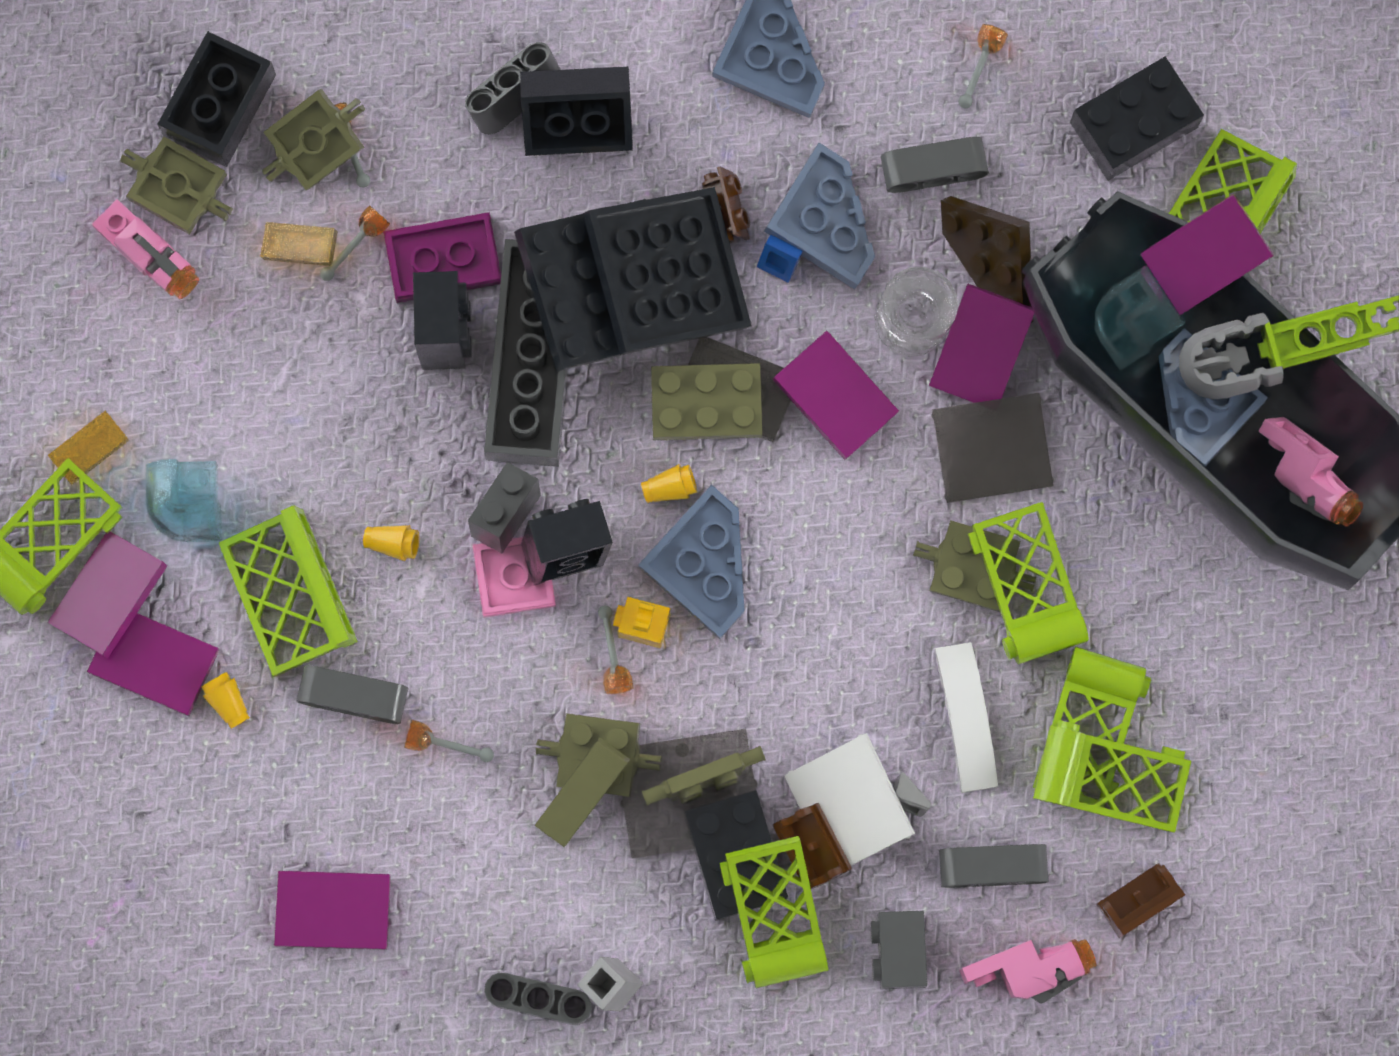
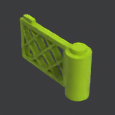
M69 458L61 464L0 529V596L20 615L27 612L30 614L37 612L46 601L44 596L46 589L102 529L108 534L123 518L118 514L123 507ZM71 470L79 478L80 493L60 494L59 481ZM85 484L95 493H86ZM54 488V495H47ZM102 498L110 506L100 518H86V499ZM80 499V519L60 520V500ZM40 501H54V520L34 521V508ZM28 515V522H22V520ZM86 524H94L86 531ZM81 525V538L75 545H61L60 526ZM55 526V546L35 547V527ZM29 527V547L13 548L5 541V538L15 528ZM61 551H68L61 559ZM55 552V566L44 576L36 569L35 553ZM20 553H29V562Z
M1043 502L973 524L974 532L969 533L968 537L974 555L982 554L1007 630V637L1002 639V643L1008 659L1014 658L1017 664H1022L1088 642L1087 627L1080 610L1077 608ZM1033 512L1037 513L1041 525L1035 539L1016 530L1022 517ZM1015 519L1012 527L1003 523ZM997 525L1009 531L1001 550L987 543L983 531L984 528ZM1014 534L1032 543L1023 562L1005 553ZM1043 534L1047 545L1040 542V539ZM1037 546L1050 552L1052 563L1047 573L1028 565ZM991 552L998 555L995 562L993 561ZM1002 558L1020 566L1012 585L998 577L996 570ZM1054 569L1056 571L1058 580L1051 577ZM1025 570L1044 578L1035 597L1017 588ZM1048 581L1061 587L1065 603L1051 606L1040 600ZM1002 586L1009 589L1006 598ZM1014 592L1032 601L1026 615L1016 619H1012L1008 607ZM1037 604L1040 605V606H1042V607H1044V608H1046V609H1043V610L1034 612V610H1035Z
M1075 646L1051 726L1057 727L1058 720L1061 721L1063 712L1068 721L1074 724L1094 713L1104 732L1096 737L1103 738L1106 736L1108 740L1114 741L1111 733L1119 730L1116 742L1124 744L1138 697H1146L1151 677L1145 676L1146 668ZM1070 691L1084 695L1091 710L1073 719L1066 707ZM1091 698L1105 703L1096 707ZM1110 704L1126 708L1122 723L1108 730L1098 710ZM1113 749L1117 757L1121 755V751ZM1091 752L1089 755V761L1095 771L1112 761L1109 759L1097 765ZM1042 757L1033 783V788L1036 787ZM1115 766L1107 770L1105 778L1103 774L1099 775L1108 793L1119 787V783L1113 781L1116 771ZM1089 771L1085 772L1084 777L1090 775ZM1081 791L1079 802L1093 804L1097 801V799L1085 796ZM1100 792L1099 799H1101L1102 797H1104L1101 792ZM1105 802L1104 804H1102V805L1099 806V807L1105 808V805H1106L1107 802Z
M1058 720L1057 727H1049L1033 799L1175 833L1191 765V760L1184 759L1185 751L1163 746L1161 753L1086 735L1079 732L1080 725ZM1092 744L1104 747L1112 760L1096 771L1089 761ZM1113 749L1125 753L1117 757ZM1134 754L1140 757L1146 770L1130 779L1121 761ZM1148 758L1158 760L1159 762L1151 765ZM1167 763L1180 766L1176 782L1165 788L1156 770ZM1115 766L1125 783L1108 793L1099 775ZM1086 768H1087V770L1089 771L1090 775H1088L1087 777L1084 778L1085 772H1086ZM1150 774L1160 792L1143 801L1134 784ZM1094 780L1104 797L1093 804L1079 802L1082 786ZM1129 788L1138 806L1127 813L1119 811L1112 798ZM1174 790L1173 797L1171 798L1169 792ZM1164 797L1170 807L1167 823L1154 820L1147 806ZM1107 802L1111 809L1099 806ZM1142 810L1146 818L1135 816V814Z
M799 836L726 853L727 861L720 863L724 885H732L748 956V960L742 961L746 982H754L757 989L829 971ZM794 849L796 858L787 871L772 863L778 853ZM752 860L760 864V867L753 877L748 879L737 873L736 863ZM767 869L782 876L773 891L757 884ZM797 870L799 871L800 878L794 875ZM789 881L802 887L803 890L795 903L779 896ZM740 883L745 885L743 891L741 890ZM753 890L767 897V900L758 912L746 907L744 904ZM774 902L789 909L780 924L765 917ZM804 903L806 904L807 910L802 908V905ZM799 914L809 920L811 929L795 933L787 929L795 915ZM747 916L753 918V920L750 922V924H749V922H748V917H747ZM760 923L775 930L768 940L753 943L752 934Z

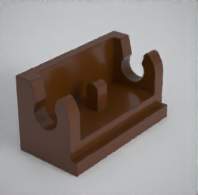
M819 803L794 812V815L772 824L779 840L799 836L811 889L822 886L852 869ZM794 849L786 851L791 863L796 858Z
M1158 863L1098 902L1097 906L1118 938H1120L1185 896V893L1165 865L1161 866Z

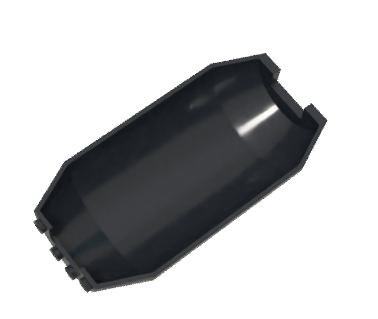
M1118 191L1107 201L1101 197L1087 212L1091 218L1072 239L1066 235L1047 255L1041 258L1035 256L1021 271L1025 275L1023 285L1055 366L1257 557L1277 566L1345 590H1350L1399 538V414L1336 355L1284 368L1281 384L1270 387L1260 384L1258 390L1268 397L1265 403L1216 456L1203 467L1170 435L1159 355L1184 328L1193 335L1205 328L1234 320H1240L1244 323L1247 317L1260 313L1266 315L1270 324L1290 320L1295 317L1248 273L1179 315L1140 254L1188 222ZM1307 328L1303 329L1299 334V340L1305 347L1312 348L1320 342ZM1261 332L1252 333L1246 339L1238 337L1224 341L1221 348L1215 350L1216 353L1226 351L1227 343H1232L1237 347L1245 346L1250 362L1242 366L1239 372L1241 376L1254 373L1255 369L1271 368L1267 357L1261 359L1257 344L1263 342ZM1285 417L1339 456L1331 471L1348 488L1354 491L1353 502L1342 518L1327 521L1290 502V490L1282 485L1275 476L1276 469L1285 452L1273 448L1268 443L1269 439L1259 432L1265 419Z

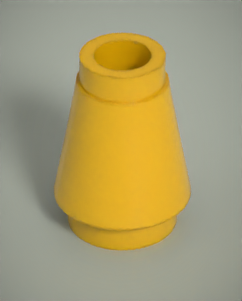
M677 464L647 481L641 482L643 495L647 503L690 499V494L697 493L696 481L690 465L681 467L680 464Z
M410 525L366 527L363 535L364 548L401 561H406L407 558L414 559L417 555L420 535L419 531L411 529Z
M227 672L201 686L206 694L203 698L229 725L230 729L250 718L246 712L247 709L235 678L231 679Z

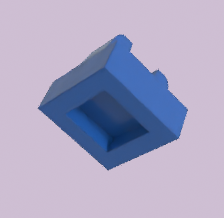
M770 235L764 245L757 268L789 283L803 251Z

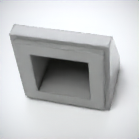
M901 772L895 780L893 789L903 810L921 817L930 809L931 802L910 778Z

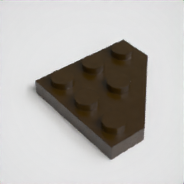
M953 196L942 199V234L976 286L1032 307L1023 285L1025 275L1021 272L1031 261L1030 222Z

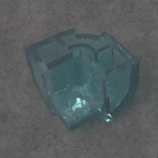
M1144 266L1113 285L1102 295L1095 311L1094 328L1100 342L1117 367L1122 370L1151 352L1154 343L1183 326L1185 320L1182 315H1179L1151 270Z
M168 459L146 464L145 504L148 517L156 529L175 541H222L217 462H179L177 459Z

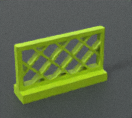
M1221 129L1169 214L1183 220L1181 210L1184 205L1200 202L1202 213L1207 211L1204 200L1222 195L1226 199L1229 197V193L1249 188L1252 200L1248 206L1243 208L1261 234L1295 179L1297 163L1286 157L1281 160ZM1223 142L1237 148L1240 159L1220 164L1217 152ZM1243 152H1245L1246 154H1248V155H1250V156L1245 157ZM1214 159L1215 165L1208 167ZM1262 161L1272 166L1267 176L1251 180L1247 164ZM1242 166L1246 182L1226 186L1222 171ZM1217 172L1222 188L1202 193L1199 185L1202 176ZM1260 186L1255 194L1254 187ZM1196 188L1197 194H1196V195H1193V196H1190V195L1192 194V192L1194 191V189Z
M295 505L281 510V514L218 542L270 671L275 677L340 647L346 648L358 642L304 510ZM281 524L286 537L279 551L263 543L268 531ZM259 535L257 542L250 539ZM243 541L255 545L248 565L236 562L231 547ZM289 546L294 556L287 554ZM261 548L278 554L271 574L254 569ZM285 557L296 561L299 567L294 584L277 578ZM239 567L246 569L243 577ZM252 572L269 578L261 599L250 595L246 587ZM303 579L307 589L300 587ZM275 581L292 587L284 608L267 602ZM298 590L310 594L313 601L308 617L291 611ZM252 600L259 602L257 610ZM265 606L282 611L275 632L263 628L260 621ZM316 613H318L321 622L314 620ZM289 615L306 621L298 641L281 635ZM312 624L324 628L329 643L318 648L304 644ZM266 634L273 636L270 643ZM279 639L296 645L291 660L281 665L278 664L274 655ZM302 648L309 650V652L300 655Z

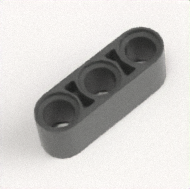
M536 42L525 47L467 96L465 107L480 132L488 135L495 134L522 113L520 72L561 70L547 44Z
M966 137L885 152L880 156L886 189L889 193H901L972 181L989 174L981 137Z
M305 665L296 702L376 721L401 724L409 688L393 682Z
M1046 844L957 847L939 850L942 888L1028 885L1049 882Z
M496 973L485 984L484 992L486 998L492 1005L501 1009L569 1025L585 1023L592 1013V1004L589 997L584 992L508 973ZM500 980L510 982L513 988L511 996L504 1001H498L492 995L493 985ZM535 989H543L549 995L547 1006L540 1010L531 1008L528 1003V997ZM573 997L581 998L586 1004L584 1014L578 1018L567 1016L564 1010L566 1002Z

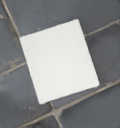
M867 733L858 735L852 741L784 775L800 809L819 803L851 866L905 838L909 839L911 835L915 834Z

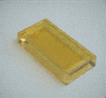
M266 222L260 257L263 260L332 266L338 231L335 228Z
M105 410L48 454V456L57 468L69 458L87 474L130 440ZM71 470L65 475V478L71 485L79 480Z

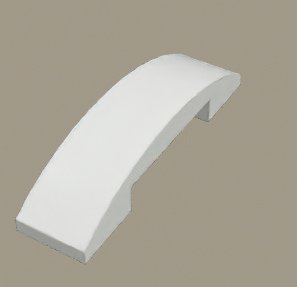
M972 643L935 648L940 681L944 689L955 748V762L961 793L998 787L989 721Z

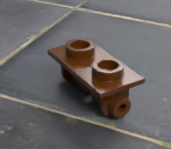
M719 166L717 167L718 173L712 172L704 175L705 181L702 183L703 189L715 187L729 242H734L733 236L746 241L750 240L747 228H750V219L747 211L741 206L739 194L742 193L740 180L732 171Z

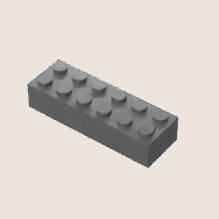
M505 239L484 454L486 461L559 467L568 369L556 371L517 240Z

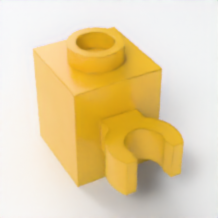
M627 597L625 606L618 605L613 626L619 627L618 638L661 649L670 617V608Z

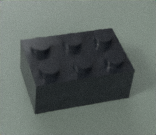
M207 31L157 123L163 137L165 136L175 143L227 167L276 76L272 61Z
M1165 56L1076 108L1070 124L1107 181L1197 129L1204 114Z
M629 66L520 72L525 156L633 151Z
M458 271L413 272L414 345L422 370L466 369L465 358L472 357V339L467 322H471V302L466 282H460Z
M589 499L578 500L569 504L568 510L554 513L553 509L543 510L533 514V520L527 522L521 547L533 586L545 583L548 580L563 578L603 566L613 544L600 501L590 503Z
M757 790L684 811V818L715 921L738 914L732 885H724L720 863L727 861L725 854L772 842ZM776 857L772 863L779 866ZM752 860L736 863L737 873L748 879H751L760 867V864ZM767 869L757 884L773 891L782 876ZM740 883L741 890L743 891L745 885ZM784 888L779 896L788 899L786 888ZM753 890L744 904L752 910L761 908L767 897Z

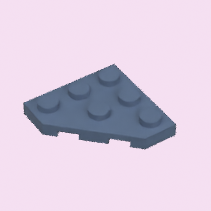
M745 0L714 67L712 77L807 118L811 117L825 85L821 72L818 70L812 56V50L803 28L799 24L793 9L792 1Z
M818 143L764 232L802 250L801 256L855 290L873 262L875 253L872 243H869L864 226L866 221L859 195L856 196L851 179L853 174L849 161L823 144Z
M1184 328L1159 355L1170 435L1205 467L1260 409L1268 397L1257 389L1229 398L1209 399L1199 396L1190 390L1184 382L1179 369V355L1184 343L1192 336ZM1232 369L1222 371L1221 378L1213 380V382L1224 380L1228 373L1233 372Z
M711 484L638 564V568L717 638L721 639L745 612L739 508Z

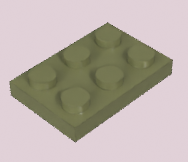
M760 363L651 366L653 441L762 438Z

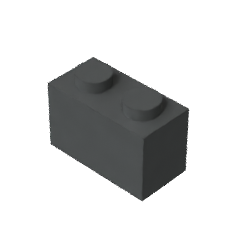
M507 462L468 519L471 537L502 554L541 496L538 478Z
M924 911L879 912L877 914V921H871V943H878L879 958L872 959L873 981H880V990L927 987Z

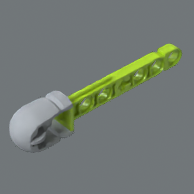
M1399 295L1361 306L1356 301L1275 324H1270L1266 315L1260 313L1247 317L1244 323L1240 320H1234L1205 328L1193 334L1184 343L1179 355L1181 376L1190 390L1199 396L1209 399L1229 398L1255 391L1259 388L1260 384L1266 387L1281 384L1284 368L1370 345V339L1399 332V316L1390 318L1384 328L1381 327L1379 322L1373 323L1371 319L1377 314V309H1381L1382 314L1395 312L1396 307L1394 304L1399 303ZM1342 318L1350 319L1355 324V334L1350 338L1340 337L1335 331V324L1338 320ZM1305 328L1315 329L1320 335L1319 344L1312 348L1305 347L1299 340L1300 332ZM1261 332L1263 342L1257 344L1261 359L1267 357L1271 368L1255 369L1254 373L1237 377L1236 374H1239L1242 366L1250 362L1246 347H1237L1232 343H1227L1226 351L1216 353L1215 350L1220 349L1224 341L1238 337L1246 339L1252 333ZM1210 345H1211V347H1212V348L1203 350V348L1208 347V346H1210ZM1232 369L1233 372L1228 373L1224 380L1213 382V380L1221 378L1222 371Z

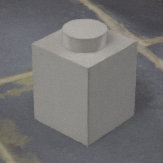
M600 956L577 986L602 1010L620 1012L643 985V982L618 958Z

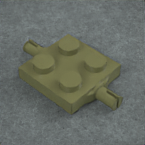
M320 89L265 130L263 133L274 146L277 156L275 161L262 169L263 174L266 175L276 168L266 178L272 182L287 170L296 176L305 190H309L365 148L352 131L350 124L352 119L365 111L364 105L358 106L361 101L355 98L340 110L333 105L323 89Z
M164 136L155 151L145 159L130 151V149L124 151L125 155L122 154L120 162L137 170L136 181L126 195L127 199L190 235L200 217L206 214L207 211L224 221L228 220V214L231 215L233 208L215 199L218 188L227 176L226 171Z
M950 520L945 539L938 548L917 541L915 547L917 549L914 550L913 556L934 562V576L930 592L1000 612L982 554L974 555L968 537L969 533L974 532L972 526ZM983 530L987 543L1001 550L1006 537ZM1012 539L1005 553L1016 558L1021 541ZM991 552L993 561L995 562L998 555ZM1002 558L996 570L999 579L1012 585L1018 573L1016 571V564L1005 558ZM1023 574L1017 587L1032 592L1035 585L1027 582L1035 583L1037 577ZM1002 586L1005 595L1009 589Z
M566 713L564 732L559 742L538 739L536 743L537 746L550 747V750L536 748V755L557 757L559 769L556 787L561 788L599 738L605 740L630 759L605 794L631 797L633 778L638 768L660 771V764L647 763V761L662 762V755L641 753L638 743L641 723Z
M758 746L741 754L739 752L669 778L667 782L665 780L660 785L642 791L647 806L665 798H671L672 802L680 799L682 804H686L701 798L702 790L715 786L716 791L735 785L738 776H741L742 771L746 767L766 759L761 746Z

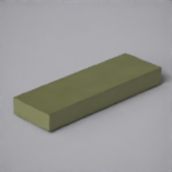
M599 738L534 826L565 847L630 759L605 740Z

